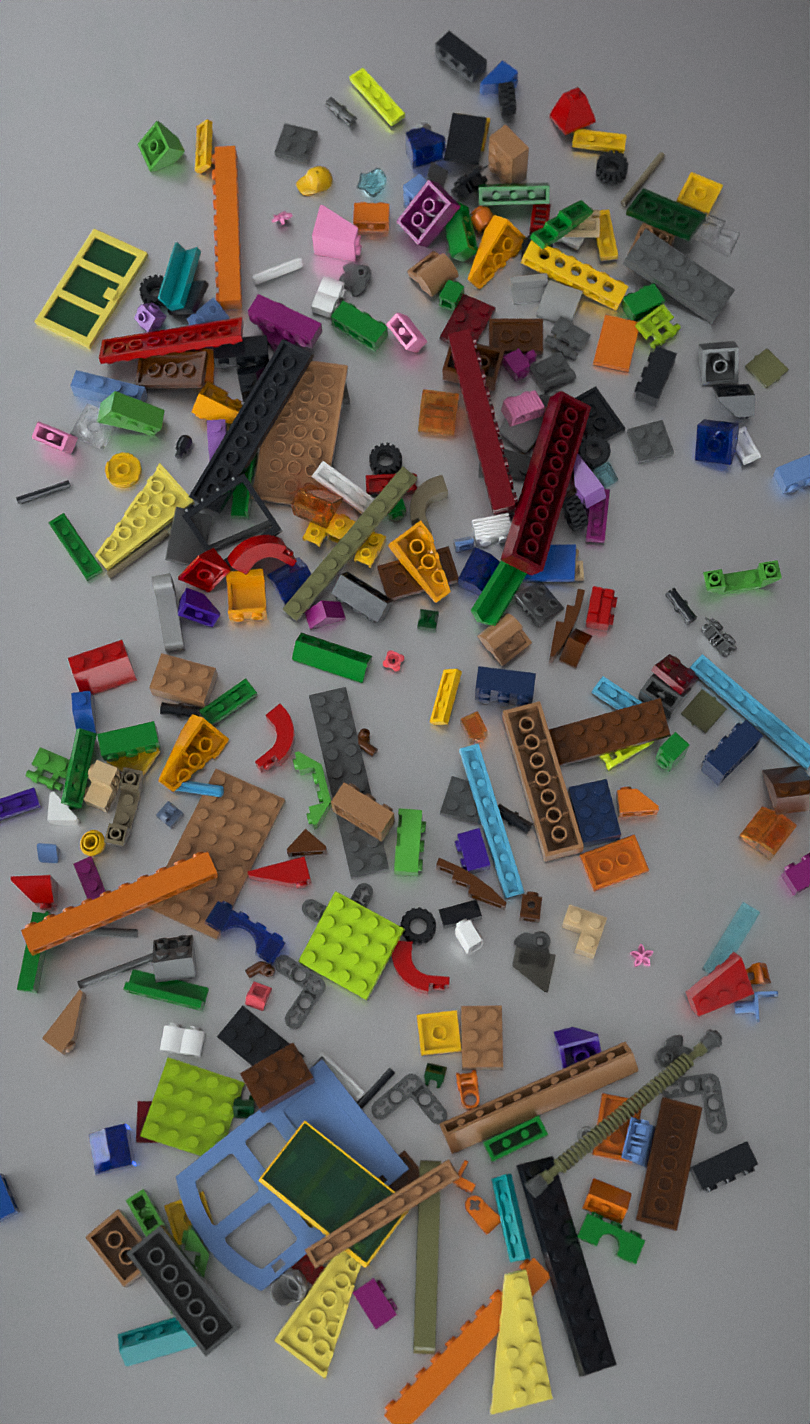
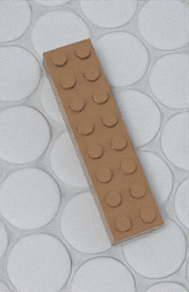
M538 701L504 710L502 719L544 862L582 853L584 845L541 702Z

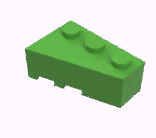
M114 391L101 402L97 423L137 431L146 435H155L162 428L165 410Z
M399 808L394 874L418 877V871L423 869V859H420V852H424L425 840H421V834L426 831V821H423L422 810Z

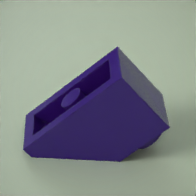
M186 587L179 599L178 616L213 628L220 616V612L203 593Z

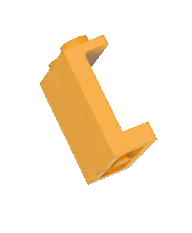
M252 569L247 575L240 571H230L226 575L229 619L234 622H241L244 619L261 620L267 617L263 569Z

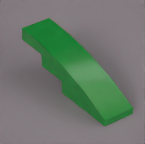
M580 200L560 210L556 217L546 221L543 228L533 232L530 239L543 250L580 225L593 214L594 210Z

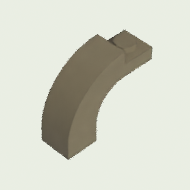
M443 475L425 481L413 494L410 503L411 526H414L421 520L432 534L425 514L433 503L448 498V489Z

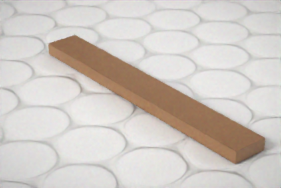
M448 1159L306 1248L305 1251L314 1267L318 1268L455 1182L460 1177Z

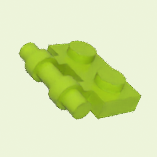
M664 304L660 305L635 325L646 340L651 336L654 338V341L650 343L652 349H655L656 346L661 347L668 338H673L681 329L678 323L674 326L670 323L674 316ZM664 327L666 332L661 335L659 330Z

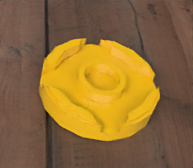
M121 452L113 455L106 463L105 473L112 485L118 488H128L139 481L142 475V467L140 461L130 453Z

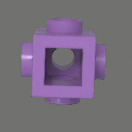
M154 303L141 304L134 317L139 326L147 332L159 331L167 318Z

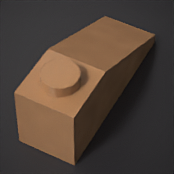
M80 989L42 1038L63 1055L70 1053L76 1045L75 1041L78 1037L86 994Z

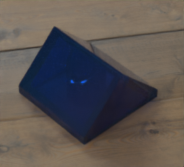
M299 557L296 558L297 562L293 567L285 564L267 575L284 605L288 603L311 575L307 564Z

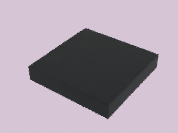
M192 281L185 307L174 311L168 309L167 312L170 315L196 314L209 286L207 281Z

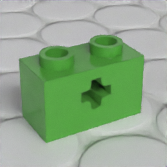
M142 1189L125 1200L146 1237L161 1224L165 1228L167 1227L147 1190Z

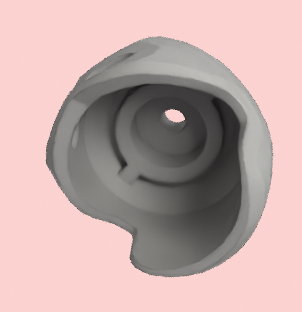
M295 1269L284 1272L270 1287L271 1297L279 1306L298 1303L308 1292L305 1276Z

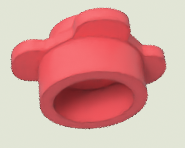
M390 650L387 652L386 660L383 661V666L385 668H392L393 671L397 672L400 670L401 662L404 661V656Z

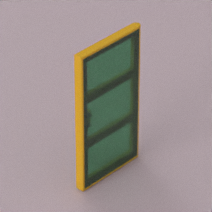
M305 1120L258 1180L326 1236L396 1193ZM409 1211L351 1246L345 1252L367 1268Z

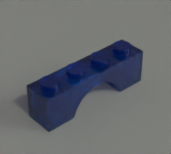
M217 901L205 920V924L221 934L231 928L246 930L255 940V955L272 965L285 945V942L282 941L284 938L275 932L273 934L266 931L267 927L260 922L253 923L244 912L240 911L237 913L232 910L233 906L228 902L222 901L221 903Z

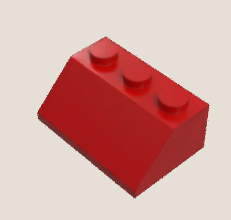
M123 640L68 658L79 692L91 691L92 695H96L137 681Z

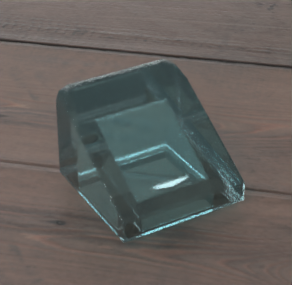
M609 461L593 471V474L604 486V489L618 481Z

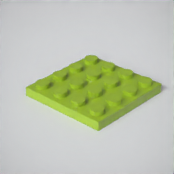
M335 891L298 962L363 999L368 1000L405 928Z
M168 1057L140 1137L202 1156L228 1135L234 1117L233 1102L234 1099L241 1096L245 1083Z

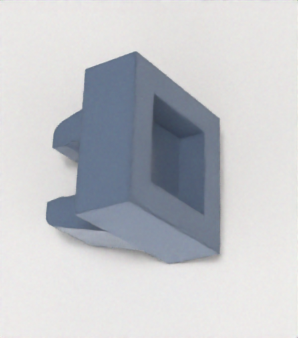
M170 801L156 814L157 818L171 829L184 815Z

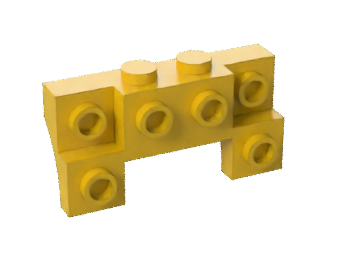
M318 509L303 536V541L306 542L307 540L320 547L325 537H327L328 540L338 543L356 521L351 520L345 514L339 515L335 513L332 515ZM373 532L356 552L354 561L366 564L371 568L386 543V536Z

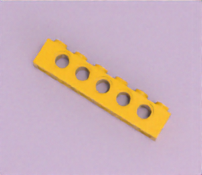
M532 240L521 261L522 264L542 274L547 273V277L563 285L583 291V295L617 311L629 287L623 281L615 280L609 277L607 273L599 272L593 269L591 265L579 262L573 256H567L558 248L548 246L542 250ZM540 255H545L547 259H542ZM556 263L562 264L563 267H558ZM572 271L578 272L579 275L572 274ZM588 279L594 280L595 283H589ZM604 287H608L611 291H605Z

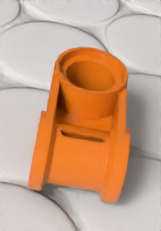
M476 1070L464 1074L456 1073L457 1086L463 1108L469 1111L478 1107L480 1096ZM467 1096H474L477 1101L474 1105H468L465 1103V1098Z
M474 1195L467 1198L465 1201L466 1211L488 1235L501 1223L500 1217L479 1196ZM470 1200L479 1201V1210H470Z

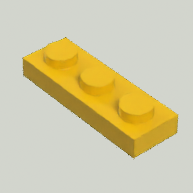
M208 119L196 126L195 171L200 174L212 165L213 122Z
M579 129L574 131L572 147L607 152L613 150V152L619 151V153H624L627 135Z
M609 209L599 210V217L593 218H600V236L596 237L600 261L618 259Z
M457 668L443 670L430 718V723L433 725H448L462 671Z

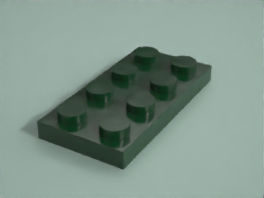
M645 188L641 190L626 210L627 216L688 242L706 220V214Z

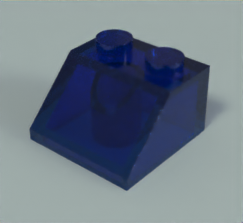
M423 127L405 132L406 154L412 169L429 165L431 162L435 163L444 160L446 151L445 136Z
M703 419L697 425L695 461L731 465L738 443L739 423Z
M474 547L458 578V587L480 596L500 561L492 554Z
M120 1124L88 1134L95 1175L136 1167L129 1125Z

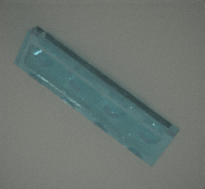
M744 902L741 904L702 970L710 974L718 964L721 965L726 961L730 954L737 952L759 916V911Z

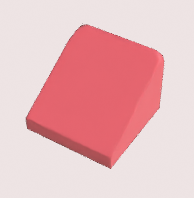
M253 982L246 995L245 1005L263 1011L272 988Z

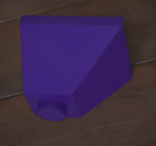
M576 1027L554 1031L556 1048L562 1069L601 1052L597 1033Z

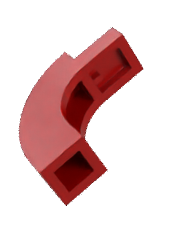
M258 535L248 538L238 544L227 557L231 567L245 575L248 574L256 562L263 558H277L292 567L297 562L293 555L294 552L286 547L281 538L273 535Z
M281 703L265 715L269 724L277 732V739L273 747L255 761L256 767L261 773L264 770L271 769L275 761L282 766L288 760L294 748L295 731L289 713Z
M398 941L392 953V960L395 971L404 984L423 994H429V986L433 987V990L444 991L445 988H449L450 977L426 975L416 969L412 962L413 942Z

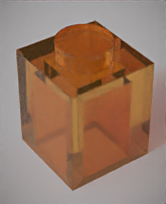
M478 711L460 719V725L470 744L474 742L478 744L486 739L488 730Z

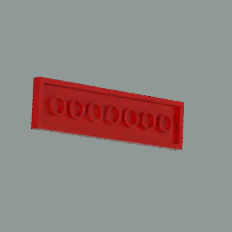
M239 317L104 339L101 343L99 361L100 364H113L117 361H131L136 358L145 359L155 355L164 356L168 353H182L186 350H200L211 346L219 347L229 343L237 344L242 342L243 318Z

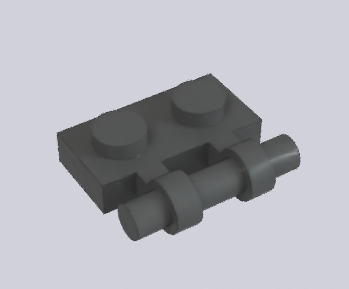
M560 316L550 332L555 337L552 338L547 335L544 341L550 344L551 348H556L563 352V355L567 358L571 357L575 360L578 353L573 351V349L576 348L581 351L591 334ZM563 340L566 343H568L569 346L567 347L559 341Z

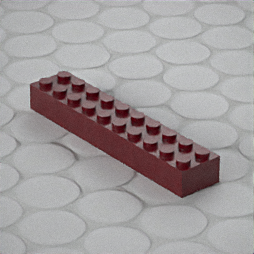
M470 329L448 334L449 346L493 515L507 512L509 515L514 514L518 499L516 492H512L514 489L511 474L507 475V472H509L508 460L506 456L503 457L505 454L503 441L498 439L500 437L498 422L493 421L496 420L493 404H489L491 402L489 388L484 386L487 385L484 369H480L482 368V361L477 350L475 334L471 335Z
M559 391L549 398L500 559L531 576L544 569L591 410V406L563 391Z

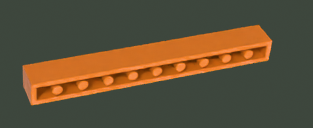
M236 146L215 147V154H212V164L215 165V169H212L213 180H216V184H213V195H216V199L213 200V208L217 212V215L213 216L214 226H217V230H214V239L218 245L214 246L215 257L218 256V261H215V271L218 272L215 282L216 288H219V293H216V301L220 303L223 310L242 309Z
M203 851L198 852L192 856L193 858L186 861L185 859L179 860L172 867H162L153 875H143L134 883H124L115 891H105L96 899H86L77 907H67L58 915H48L39 923L32 922L27 924L21 932L29 952L34 956L218 878L208 851L205 853Z
M535 1258L531 1260L526 1259L519 1266L521 1270H527L533 1297L550 1279L549 1274ZM497 1289L489 1297L492 1300L487 1307L483 1304L474 1313L477 1317L472 1322L468 1320L460 1328L462 1333L457 1338L453 1335L445 1344L447 1349L442 1354L438 1351L430 1359L432 1365L427 1370L423 1367L415 1375L417 1380L411 1386L408 1383L400 1391L402 1396L397 1401L392 1399L384 1408L387 1411L384 1416L392 1424H413L499 1333L503 1290Z

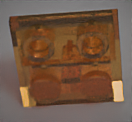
M423 389L418 432L454 436L459 408V394Z
M309 484L299 489L291 502L293 515L326 529L342 503L343 497Z
M762 806L739 835V838L771 861L797 827V824L783 814L776 815L774 810Z

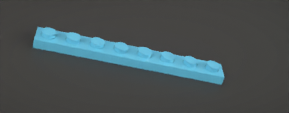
M703 654L692 664L690 669L695 672V675L806 770L810 767V745Z
M479 743L460 748L459 752L504 899L524 894L525 892Z

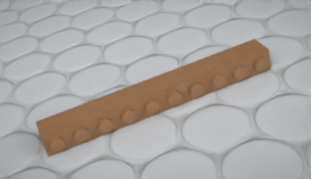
M625 1041L440 1123L439 1125L451 1153L461 1151L638 1072L634 1054Z

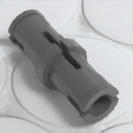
M333 97L327 99L325 106L333 111L338 119L341 118L350 127L356 123L357 117L351 114L346 106L339 104Z

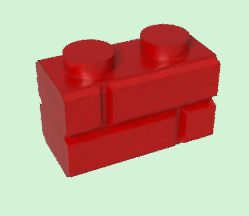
M592 587L586 628L608 631L609 625H613L614 614H611V610L616 608L618 598L614 597L615 591L613 589Z

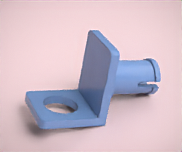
M778 991L754 992L755 998L753 1001H736L735 1014L754 1013L756 1021L760 1022L758 998L778 997Z

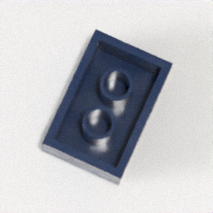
M478 666L475 700L483 704L495 702L500 706L511 704L519 707L531 704L536 673Z
M747 720L742 724L738 722L732 728L729 736L725 735L719 741L716 749H711L702 761L704 765L701 771L718 786L757 748L763 737Z
M607 779L569 787L568 795L584 848L620 840L621 831Z

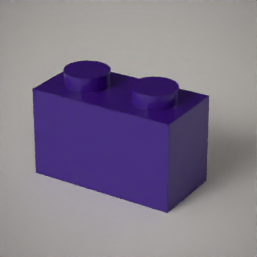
M480 828L457 834V840L454 843L457 852L461 851L463 858L460 859L461 867L471 874L489 870L491 864Z

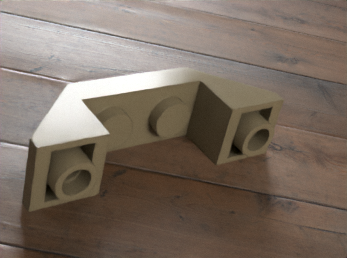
M123 768L119 783L121 793L113 823H109L105 843L124 846L133 829L141 798L143 771Z

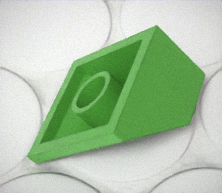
M159 121L153 124L138 143V147L151 172L176 163L185 152L179 138Z

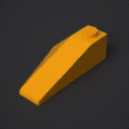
M494 215L484 231L467 279L479 290L494 277L495 272L500 267L503 268L511 257H515L520 252L522 243L526 238L508 219Z
M207 382L198 394L191 412L200 419H225L226 423L232 424L243 405L241 400H233L228 397V392Z
M421 520L388 544V547L400 563L435 603L451 592L439 560V554L434 545L433 536Z
M192 714L182 728L158 781L174 792L183 782L189 780L193 773L205 767L204 764L210 759L216 758L229 741V738L204 718Z

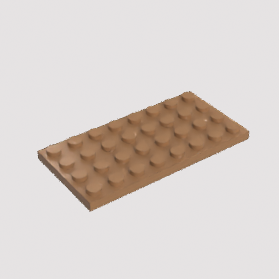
M311 361L260 447L253 487L262 501L325 510L328 489L311 476L322 461L332 467L348 365Z
M215 769L208 784L223 786L224 794L222 797L201 796L166 867H172L175 862L185 859V861L191 859L198 852L203 851L205 853L208 851L218 878L149 906L147 909L218 940L249 877L247 871L253 869L286 800Z

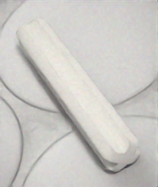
M298 257L253 274V281L255 284H260L302 268L303 262Z

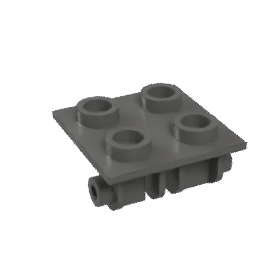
M537 582L515 594L516 603L522 607L524 612L528 611L527 616L531 615L530 618L538 626L545 622L544 619L564 609L543 582Z
M705 617L709 625L706 623L701 627L702 633L710 639V642L721 636L713 645L717 646L716 648L722 655L728 656L732 652L731 648L737 649L734 645L736 641L730 634L722 631L724 627L717 620Z

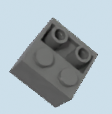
M653 674L640 690L638 698L643 702L661 698L665 715L670 719L687 697L691 688L680 695L656 674Z
M180 935L173 938L153 940L152 965L156 982L196 977L193 935Z

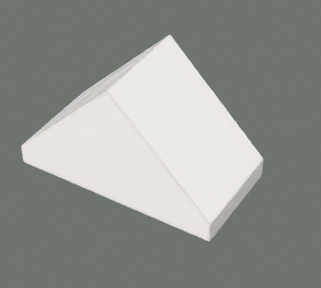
M52 791L48 807L47 820L51 825L81 824L75 814L65 804H61V799Z

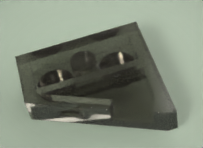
M516 946L512 966L541 990L548 993L556 955Z

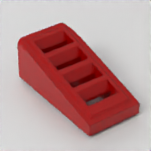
M533 204L530 235L544 227L543 225H534V223L545 225L546 221L549 220L551 204ZM536 208L547 209V211H546V210H537Z

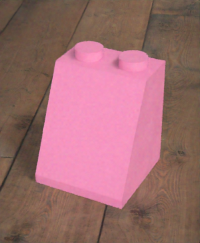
M320 205L312 234L314 255L356 262L357 255L360 256L362 245H360L361 235H358V228L327 207Z

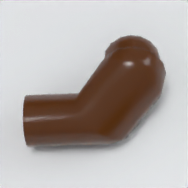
M366 728L361 729L358 733V744L363 751L373 757L378 749L370 744V731Z
M259 961L245 969V972L249 978L257 974L272 977L275 973V968L269 963Z

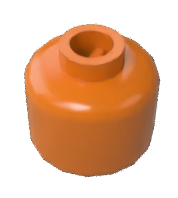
M481 205L471 212L472 224L476 231L484 232L494 216L487 206L483 207Z

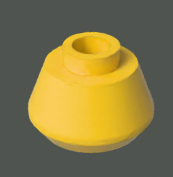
M98 830L86 832L80 841L81 851L87 856L101 854L106 847L103 834Z

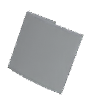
M549 280L536 317L556 323L559 317L562 316L572 322L583 291Z
M536 418L511 427L508 421H506L499 429V433L526 454L535 447L543 420Z

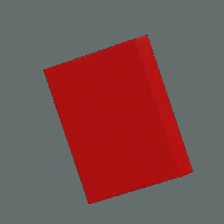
M212 548L198 555L178 576V580L210 593L231 569L218 552Z

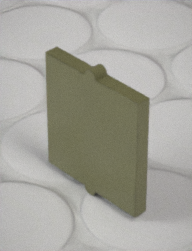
M768 348L758 356L755 355L754 359L745 365V368L766 388L779 381L789 371Z
M702 689L682 711L681 715L689 720L692 726L695 725L706 734L727 708L719 703L716 697H712Z

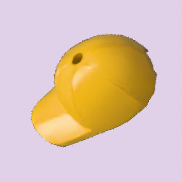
M324 166L313 167L296 182V187L304 196L323 192L331 187L333 183L332 174Z

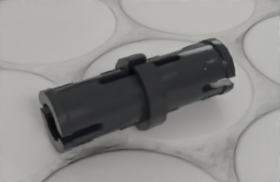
M672 588L665 594L674 605V610L681 614L687 624L697 619V616L688 606L687 600H683L676 591V588Z
M164 702L160 706V714L177 716V718H190L192 714L200 716V707L187 706L183 703L170 704Z
M499 804L498 808L501 818L507 821L508 825H514L528 834L533 823L519 816L518 812H513Z

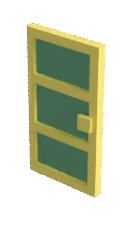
M93 229L34 322L41 327L91 349L148 258V253Z

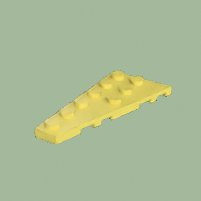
M161 463L156 467L157 470L149 477L143 490L137 494L130 504L122 520L116 524L115 530L110 537H107L95 554L97 560L107 571L171 523L176 506L187 509L195 504L194 500L189 498V495Z
M359 1241L353 1245L355 1249L365 1255L367 1248L365 1244ZM345 1251L329 1261L274 1339L276 1343L324 1379H326L329 1364L334 1354L335 1345L339 1338L351 1294L353 1293L356 1278L361 1264Z
M525 1269L504 1274L503 1302L495 1358L492 1405L490 1406L491 1415L553 1399L527 1270Z

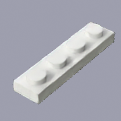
M322 461L311 476L361 514L375 500L324 461Z

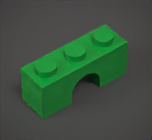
M592 1212L591 1215L587 1213L577 1238L596 1247L603 1235H611L618 1243L615 1256L635 1265L646 1241L641 1238L642 1234L634 1230H630V1233L622 1230L623 1226L614 1221H611L609 1224L603 1221V1216Z

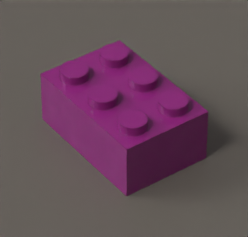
M428 180L397 219L396 223L417 245L428 248L461 206L439 183Z

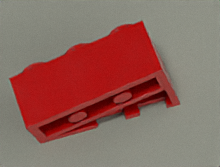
M733 952L730 954L726 961L721 965L718 964L714 971L708 976H704L685 992L691 1010L697 1016L704 1015L754 994L742 957L737 953Z

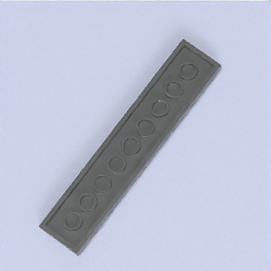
M346 687L309 695L332 798H334L343 783L348 785L351 783L357 786L362 794L372 795L361 748L358 744V736ZM336 814L351 879L389 870L383 842Z

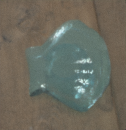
M375 168L366 174L360 173L357 188L364 190L372 198L376 197L385 189L386 175L380 168Z

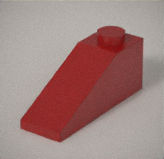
M305 856L247 871L250 880L302 889L307 887L309 883H312Z

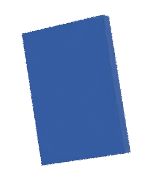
M576 544L550 545L543 571L532 576L527 574L523 582H575Z

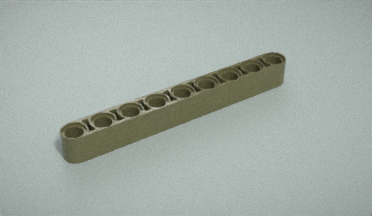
M420 1160L419 1177L439 1166L441 1161ZM441 1190L418 1204L413 1354L435 1355Z

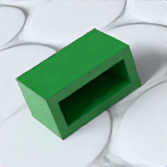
M655 283L649 286H643L635 293L631 292L625 295L621 307L629 320L639 321L664 304L665 299Z
M675 732L659 748L655 758L657 764L662 769H667L670 772L684 758L690 744Z

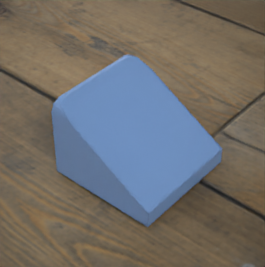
M472 536L453 540L455 552L474 549V539Z
M37 844L40 862H59L60 849L56 844Z

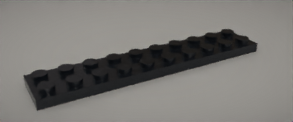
M282 339L190 493L189 498L200 504L199 500L208 494L209 496L216 493L215 489L222 484L226 486L231 483L230 479L237 474H245L314 358L312 353ZM236 488L207 508L220 515Z
M550 1156L519 1164L516 1167L579 1377L617 1364L559 1174L553 1177L554 1180L536 1198L531 1195L525 1186L529 1180L545 1170L548 1171L555 1165L554 1157Z

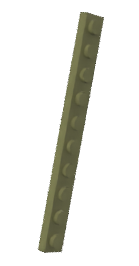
M402 466L283 607L282 610L296 622L300 620L418 480L417 477Z

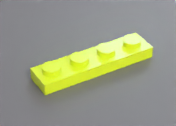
M364 68L349 76L351 83L391 127L405 118V113Z

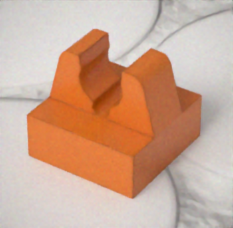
M758 962L751 964L752 966L746 969L747 973H754V979L750 980L752 985L771 983L766 963Z

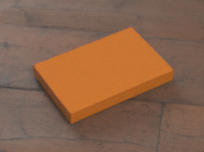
M605 315L593 365L629 372L638 335L635 325L638 322Z
M635 834L579 855L594 892L649 872Z
M602 1093L597 1125L630 1098ZM641 1110L635 1113L633 1117L640 1120ZM630 1119L623 1123L614 1133H611L609 1137L607 1136V1139L603 1140L602 1143H599L593 1149L592 1155L633 1163L621 1158Z

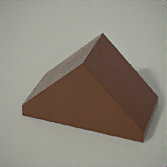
M575 628L568 637L559 661L576 669L593 636Z
M305 829L287 848L288 857L327 855V848Z

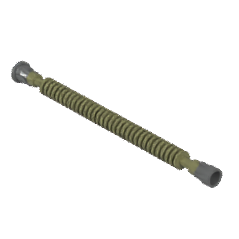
M708 1029L706 1035L693 1047L694 1050L688 1055L685 1053L681 1054L677 1060H674L673 1063L669 1064V1066L651 1079L646 1086L644 1085L630 1099L622 1103L618 1109L616 1108L614 1112L610 1113L602 1122H599L590 1132H587L582 1139L580 1138L578 1142H575L570 1149L568 1148L566 1152H563L562 1156H558V1159L554 1160L555 1165L551 1169L545 1170L529 1180L525 1186L531 1195L535 1198L547 1188V1185L554 1180V1176L560 1171L565 1174L575 1163L577 1164L587 1153H590L599 1143L607 1139V1136L609 1137L623 1123L631 1119L635 1113H638L651 1100L655 1099V1097L673 1084L678 1077L680 1078L682 1074H685L686 1071L694 1066L693 1061L697 1057H702L705 1053L708 1054L716 1047H720L722 1045L720 1033L716 1030Z

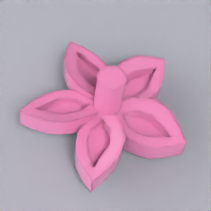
M283 211L278 215H273L272 223L280 220L283 225L285 220L292 217V213Z
M640 944L638 951L630 952V955L636 958L634 962L635 967L641 963L650 966L648 957L654 951H645L644 946Z

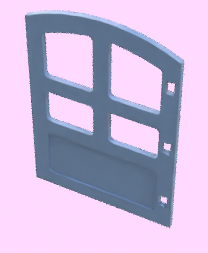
M320 1060L309 1069L315 1083L264 1113L258 1110L249 1116L241 1125L176 1176L179 1194L185 1211L204 1245L230 1272L260 1291H263L307 1254L306 1248L318 1242L326 1235L316 1227L310 1228L295 1210L258 1181L266 1170L246 1145V1141L266 1124L272 1123L286 1142H288L305 1120L374 1176L379 1178L383 1175L387 1179L384 1183L387 1186H390L409 1170L323 1060ZM307 1133L293 1150L297 1155V1160L271 1179L282 1190L286 1189L305 1172H310L314 1177L331 1154L329 1150ZM229 1154H233L259 1189L258 1192L220 1223L213 1225L201 1201L196 1181ZM340 1159L335 1162L319 1183L336 1205L335 1210L322 1220L323 1223L331 1217L338 1222L368 1182L360 1175L354 1181L344 1174L348 1165ZM374 1188L356 1213L381 1192ZM270 1203L295 1234L297 1240L265 1268L259 1269L232 1249L225 1242V1238L263 1206ZM282 1259L286 1264L275 1273L272 1266Z

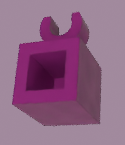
M517 349L503 357V366L514 382L519 379L523 380L530 374V364L537 361L535 358L537 354L534 350H531L526 355H523L520 349Z

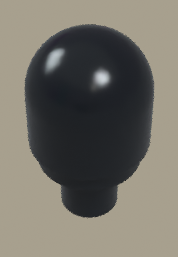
M189 435L179 437L175 447L177 450L176 458L181 459L183 454L189 452L193 443Z

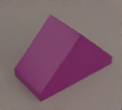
M321 600L305 612L310 630L346 620L341 602Z

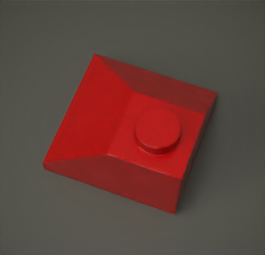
M579 87L563 93L549 114L551 120L564 135L596 122L589 101Z
M51 875L11 876V881L41 910H51L52 907H58V883Z

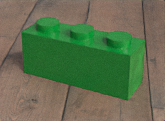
M457 201L461 207L445 226L446 238L449 242L452 258L465 262L476 255L478 245L469 207Z
M342 301L331 315L332 326L375 352L388 337L387 326L382 321H376L370 314L361 312L352 303L348 304Z
M154 721L97 734L101 756L104 761L108 762L117 761L120 757L125 756L128 758L135 757L138 753L142 752L153 753L161 748L157 726Z
M537 1116L483 1142V1146L491 1163H494L547 1137L548 1133L540 1116Z

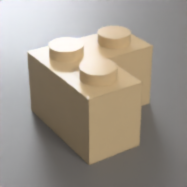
M96 760L95 764H92L88 771V778L92 783L90 787L85 789L84 801L87 805L108 813L119 791L122 774L118 768Z
M569 904L562 928L580 934L574 953L593 959L607 917Z

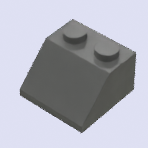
M735 341L698 344V362L702 385L738 383L739 347Z

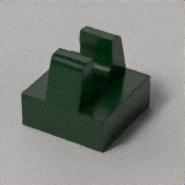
M420 609L417 629L436 632L439 612Z
M427 1063L424 1073L425 1085L429 1086L430 1080H434L437 1082L436 1088L439 1089L442 1083H444L447 1067Z
M242 1095L234 1099V1118L247 1119L255 1113V1103L252 1095L249 1096V1100L242 1099Z

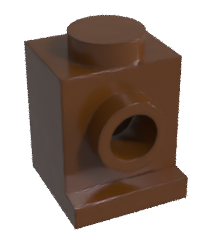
M528 891L527 895H522L519 921L539 923L542 897L538 896L539 893ZM528 903H534L535 907L529 908Z

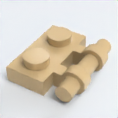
M594 210L593 214L564 237H599L600 218H593L599 217V210Z

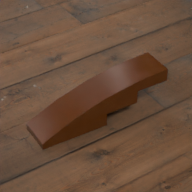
M577 589L575 606L567 605L564 622L556 621L549 663L555 661L574 630L584 598L585 590Z
M438 858L436 869L453 875V884L469 889V898L477 899L480 902L505 910L507 902L490 886L458 865Z

